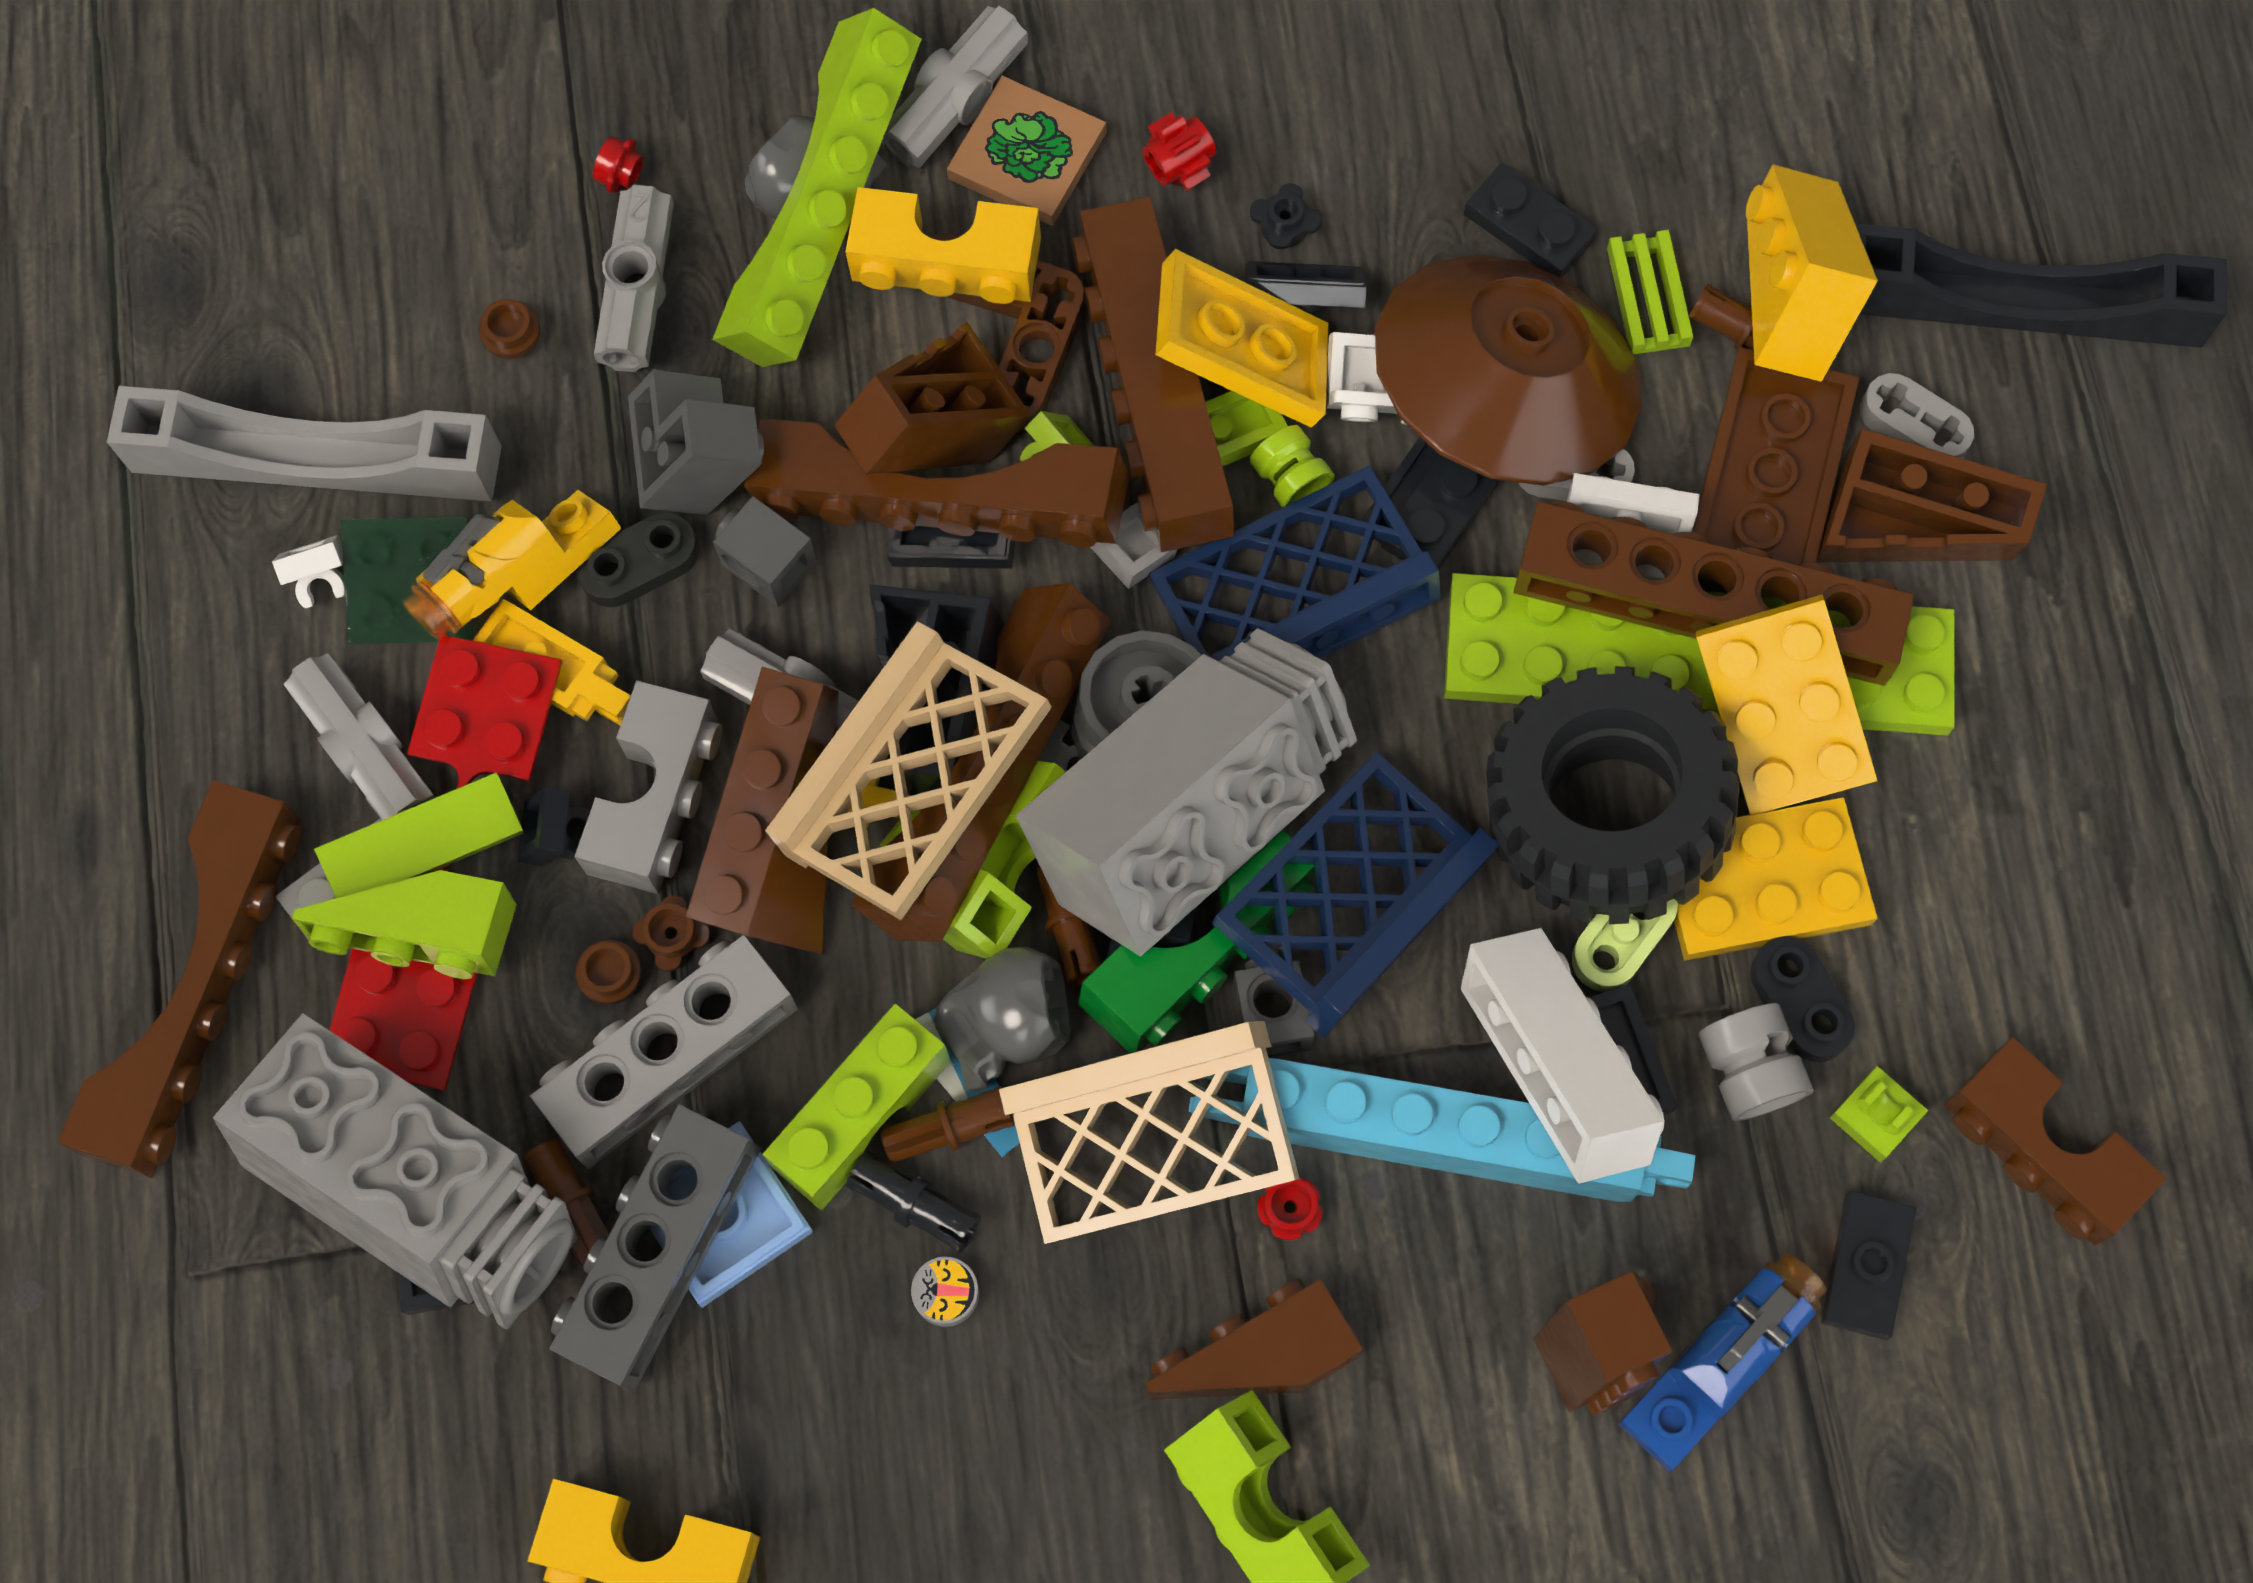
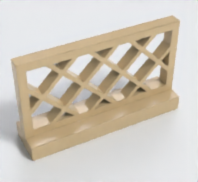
M917 621L765 832L787 858L804 868H807L809 865L877 907L902 920L1052 706L1047 698L943 642L938 632ZM952 667L970 677L972 695L938 703L936 688ZM981 683L991 689L987 691H982ZM1010 700L1026 707L1014 726L990 732L986 707ZM975 710L980 735L945 744L941 719ZM931 722L935 747L901 756L899 740L909 727ZM999 746L997 750L993 752V747ZM983 750L985 767L977 778L953 785L948 759ZM938 762L942 788L908 797L904 771ZM893 774L897 800L864 808L861 793L869 781ZM961 799L958 805L956 806L955 800ZM945 803L947 820L937 833L915 838L911 812ZM900 815L904 841L870 850L866 824ZM855 827L859 853L834 860L819 853L833 832ZM924 852L918 860L917 854ZM907 857L909 874L892 896L878 888L875 884L873 865ZM861 868L863 878L851 871Z
M1265 1021L1245 1022L999 1089L1005 1115L1013 1114L1044 1244L1300 1179L1266 1048L1271 1047ZM1252 1065L1259 1093L1247 1114L1216 1095L1230 1071ZM1214 1075L1207 1089L1193 1082L1194 1080ZM1175 1085H1180L1201 1098L1184 1130L1154 1112L1166 1089ZM1152 1092L1144 1106L1130 1098ZM1115 1101L1139 1115L1122 1146L1093 1129L1104 1106ZM1210 1105L1241 1123L1224 1155L1193 1137ZM1262 1108L1268 1127L1256 1120ZM1089 1109L1083 1122L1070 1115V1113ZM1056 1118L1077 1131L1060 1162L1041 1151L1034 1123ZM1148 1121L1178 1139L1161 1171L1131 1153ZM1250 1129L1272 1142L1279 1170L1256 1176L1233 1161ZM1087 1138L1116 1156L1099 1187L1070 1169ZM1187 1146L1218 1164L1205 1189L1196 1192L1171 1178ZM1125 1163L1155 1180L1141 1206L1131 1208L1109 1194ZM1045 1167L1054 1172L1050 1181H1048ZM1227 1170L1242 1179L1220 1185ZM1066 1179L1093 1196L1080 1221L1060 1226L1053 1198L1063 1180ZM1164 1187L1179 1195L1157 1201ZM1103 1203L1116 1211L1095 1217Z

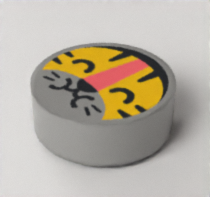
M938 1257L926 1262L919 1268L912 1281L911 1296L914 1306L926 1321L936 1326L951 1327L964 1322L972 1315L979 1301V1285L973 1271L967 1264L953 1257Z

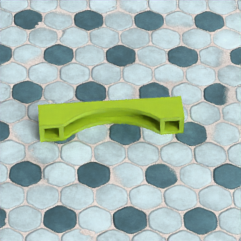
M875 8L838 22L818 72L819 93L816 116L800 170L769 234L748 267L734 284L712 339L761 367L797 360L852 219L857 188H864L922 40Z

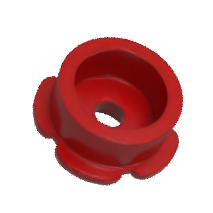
M610 136L599 151L593 169V179L606 185V190L609 193L619 192L621 186L630 189L632 185L636 184L641 174L644 157L637 154V144L632 138L622 141Z
M1301 1177L1298 1180L1266 1187L1265 1195L1261 1196L1258 1200L1257 1213L1261 1223L1266 1226L1269 1225L1272 1228V1234L1282 1240H1297L1300 1238L1301 1233L1313 1232L1322 1219L1323 1209L1318 1204L1320 1192L1306 1178ZM1294 1202L1297 1210L1291 1214L1287 1213L1284 1210L1285 1203Z

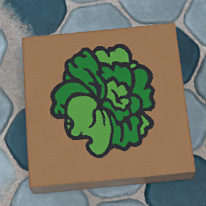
M1001 76L947 167L948 179L1001 204L1038 208L1039 220L1053 227L1105 137L1107 124L1101 119Z

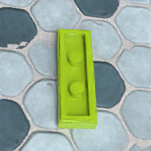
M496 772L319 846L314 850L335 898L434 872L523 834V830Z

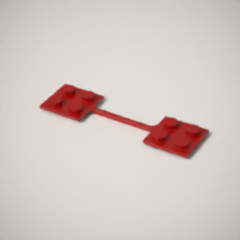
M440 635L407 755L453 766L459 778L457 789L472 783L477 776L485 773L494 774L497 772L498 775L530 781L563 661L543 655ZM450 865L438 869L436 871H448ZM352 949L329 1031L408 1083L446 1091L478 973L474 972L471 979H459L436 971L434 964L411 960L408 967H397L374 959L371 956V952Z

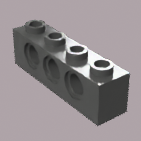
M678 1104L672 1117L665 1115L655 1127L649 1140L648 1151L652 1152V1155L641 1176L633 1175L620 1193L616 1204V1211L621 1214L608 1237L601 1236L592 1246L586 1258L584 1272L588 1273V1276L577 1297L570 1296L567 1298L553 1320L551 1333L556 1336L549 1350L618 1386L636 1390L762 1148L750 1139ZM694 1167L697 1173L695 1190L685 1199L673 1200L669 1192L672 1176L682 1168ZM661 1227L665 1234L663 1251L657 1258L643 1262L639 1257L637 1249L641 1235L650 1228ZM627 1287L633 1298L632 1310L621 1322L611 1323L606 1315V1302L615 1290Z

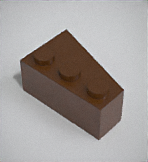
M966 322L946 339L943 340L940 337L933 341L922 353L918 355L913 353L876 374L834 426L849 447L850 455L855 462L863 468L866 474L990 463L1031 415L973 329Z
M1862 428L1849 447L1825 523L1816 562L2013 560L2030 543L2047 484Z

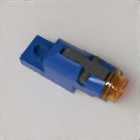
M1784 1254L1777 1263L1768 1261L1715 1320L1702 1330L1618 1425L1668 1472L1674 1470L1717 1420L1728 1413L1821 1309L1819 1299L1827 1291L1824 1283L1807 1265L1792 1255Z

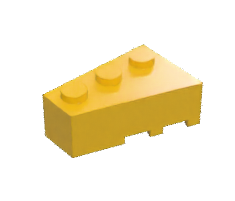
M1773 164L1763 184L1757 185L1752 190L1746 206L1754 364L1822 382L1878 280L1839 182Z

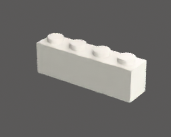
M1541 928L1471 944L1461 991L1577 1183L1580 1184L1651 1165L1660 1134L1664 1129L1665 1120L1661 1106L1653 1095L1647 1094L1634 1074L1629 1056L1624 1048L1616 1045L1601 1022L1596 1004L1592 999L1584 996L1575 982L1565 956L1554 949Z

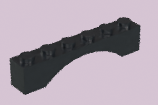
M1855 223L1878 280L1860 312L1861 315L2199 348L2203 347L2226 316L2227 259L2162 253L2135 260L2098 265H2031L1994 260L1962 252L1933 240L1917 229Z

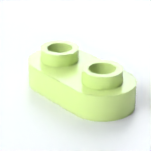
M1675 899L1668 901L1667 914L1650 920H1640L1633 914H1629V924L1609 925V915L1596 914L1579 937L1573 949L1572 966L1579 980L1587 987L1601 992L1625 986L1671 926L1677 914V901ZM1599 951L1608 952L1615 960V967L1609 970L1599 968L1594 963L1593 954Z

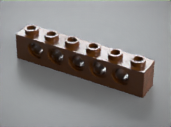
M1537 501L1513 591L1514 594L1697 639L1696 631L1770 610L1764 604L1762 596H1777L1788 605L1823 594L1827 610L1842 613L1851 624V627L1841 628L1832 624L1847 677L1882 686L1887 684L1900 664L1914 594L1897 590L1894 584L1882 579L1867 578L1859 581L1835 575L1833 570L1821 564L1802 563L1794 565L1774 560L1767 552L1760 549L1742 547L1734 550L1710 544L1705 537L1695 533L1678 532L1669 534L1649 529L1643 522L1630 517L1608 519L1588 514L1582 507L1564 501H1556L1550 504ZM1581 549L1594 551L1601 557L1603 563L1598 565L1585 564L1577 559L1574 552ZM1645 564L1652 565L1658 568L1665 578L1658 581L1648 580L1639 574L1636 567ZM1713 580L1719 583L1725 589L1726 595L1712 596L1706 593L1700 587L1699 581Z

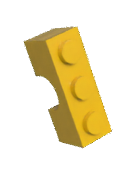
M857 188L845 251L852 281L861 282L867 287L878 290H887L894 286L921 289L929 295L947 297L954 293L975 295L997 304H1007L1014 300L1031 302L1041 242L1038 208L978 201L975 220L971 228L959 238L939 241L922 233L923 222L918 194Z
M553 1479L528 1557V1562L547 1567L543 1581L550 1583H586L587 1578L604 1583H747L760 1536L748 1531L685 1515L678 1539L672 1549L657 1560L639 1562L628 1551L623 1537V1528L630 1501L619 1496Z

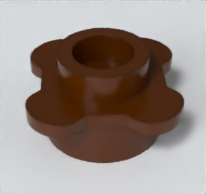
M668 896L663 899L661 904L652 908L644 919H640L634 924L632 931L636 943L646 945L655 955L657 967L666 972H672L680 968L684 956L694 948L705 947L710 940V930L704 922H696L694 919L686 917L688 905L680 896ZM670 928L677 930V935L673 939H668L665 936L666 931Z

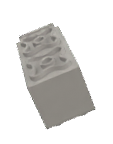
M1257 628L1250 634L1251 639L1248 642H1241L1234 648L1235 653L1230 657L1224 656L1218 662L1205 654L1201 655L1016 815L1058 905L1141 957L1325 792L1319 775L1326 769L1325 765L1330 760L1336 761L1342 755L1341 750L1346 746L1351 747L1357 742V738L1348 716L1345 696L1335 680L1331 666L1301 646L1283 641Z
M303 1013L213 1117L216 1125L244 1169L451 1308L458 1298L467 1304L474 1300L479 1312L486 1317L493 1313L498 1325L506 1330L513 1324L520 1313L533 1304L546 1290L560 1270L569 1250L577 1241L565 1202L558 1197L551 1201L546 1189L538 1184L531 1188L516 1153Z

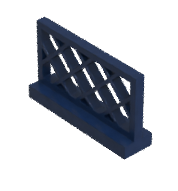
M1370 465L1234 531V537L1213 541L1149 573L1150 581L1183 641L1193 646L1201 655L1205 654L1208 656L1200 642L1207 620L1238 628L1232 645L1209 656L1218 662L1224 656L1230 657L1235 653L1234 648L1239 643L1248 642L1251 639L1250 636L1247 637L1249 631L1253 632L1257 628L1283 641L1297 644L1320 659L1441 599L1439 570L1428 552H1422ZM1364 489L1367 490L1375 504L1369 523L1337 515L1343 499ZM1328 507L1327 512L1321 511ZM1381 517H1383L1388 527L1379 525ZM1301 520L1322 525L1313 550L1282 542L1287 527ZM1332 528L1364 536L1355 560L1324 553ZM1273 534L1271 539L1266 538ZM1374 539L1400 545L1407 559L1389 568L1365 563ZM1246 547L1266 552L1257 577L1227 570L1232 554ZM1277 555L1308 563L1299 588L1268 580ZM1318 566L1349 573L1350 576L1345 589L1332 596L1310 591ZM1189 575L1211 579L1202 604L1176 598L1169 585ZM1360 576L1366 578L1359 582ZM1221 583L1252 590L1243 615L1213 608ZM1263 593L1294 601L1289 617L1275 624L1255 619L1254 617ZM1305 604L1312 605L1308 608L1303 609ZM1186 615L1197 617L1193 627Z
M1376 752L1216 915L1212 924L1310 1011V1014L1304 1021L1325 1038L1474 877L1498 848L1499 844L1481 827L1472 836ZM1372 777L1376 778L1393 793L1395 811L1365 810L1362 787ZM1351 799L1352 809H1341ZM1327 823L1353 824L1356 851H1325L1323 827ZM1367 824L1397 825L1400 852H1370ZM1410 825L1430 826L1449 844L1440 853H1413ZM1311 840L1312 850H1302ZM1287 864L1314 865L1317 893L1285 892L1283 868ZM1327 865L1358 866L1361 894L1330 893ZM1371 866L1402 867L1405 891L1401 895L1374 894ZM1415 867H1426L1425 870L1418 877H1416ZM1271 881L1272 892H1261ZM1246 906H1274L1277 935H1255L1236 916ZM1287 907H1319L1322 936H1290ZM1332 907L1363 908L1365 934L1362 937L1335 936ZM1376 908H1387L1377 920ZM1272 949H1278L1279 956ZM1291 950H1323L1326 975L1315 987L1293 969ZM1336 950L1348 951L1337 962Z

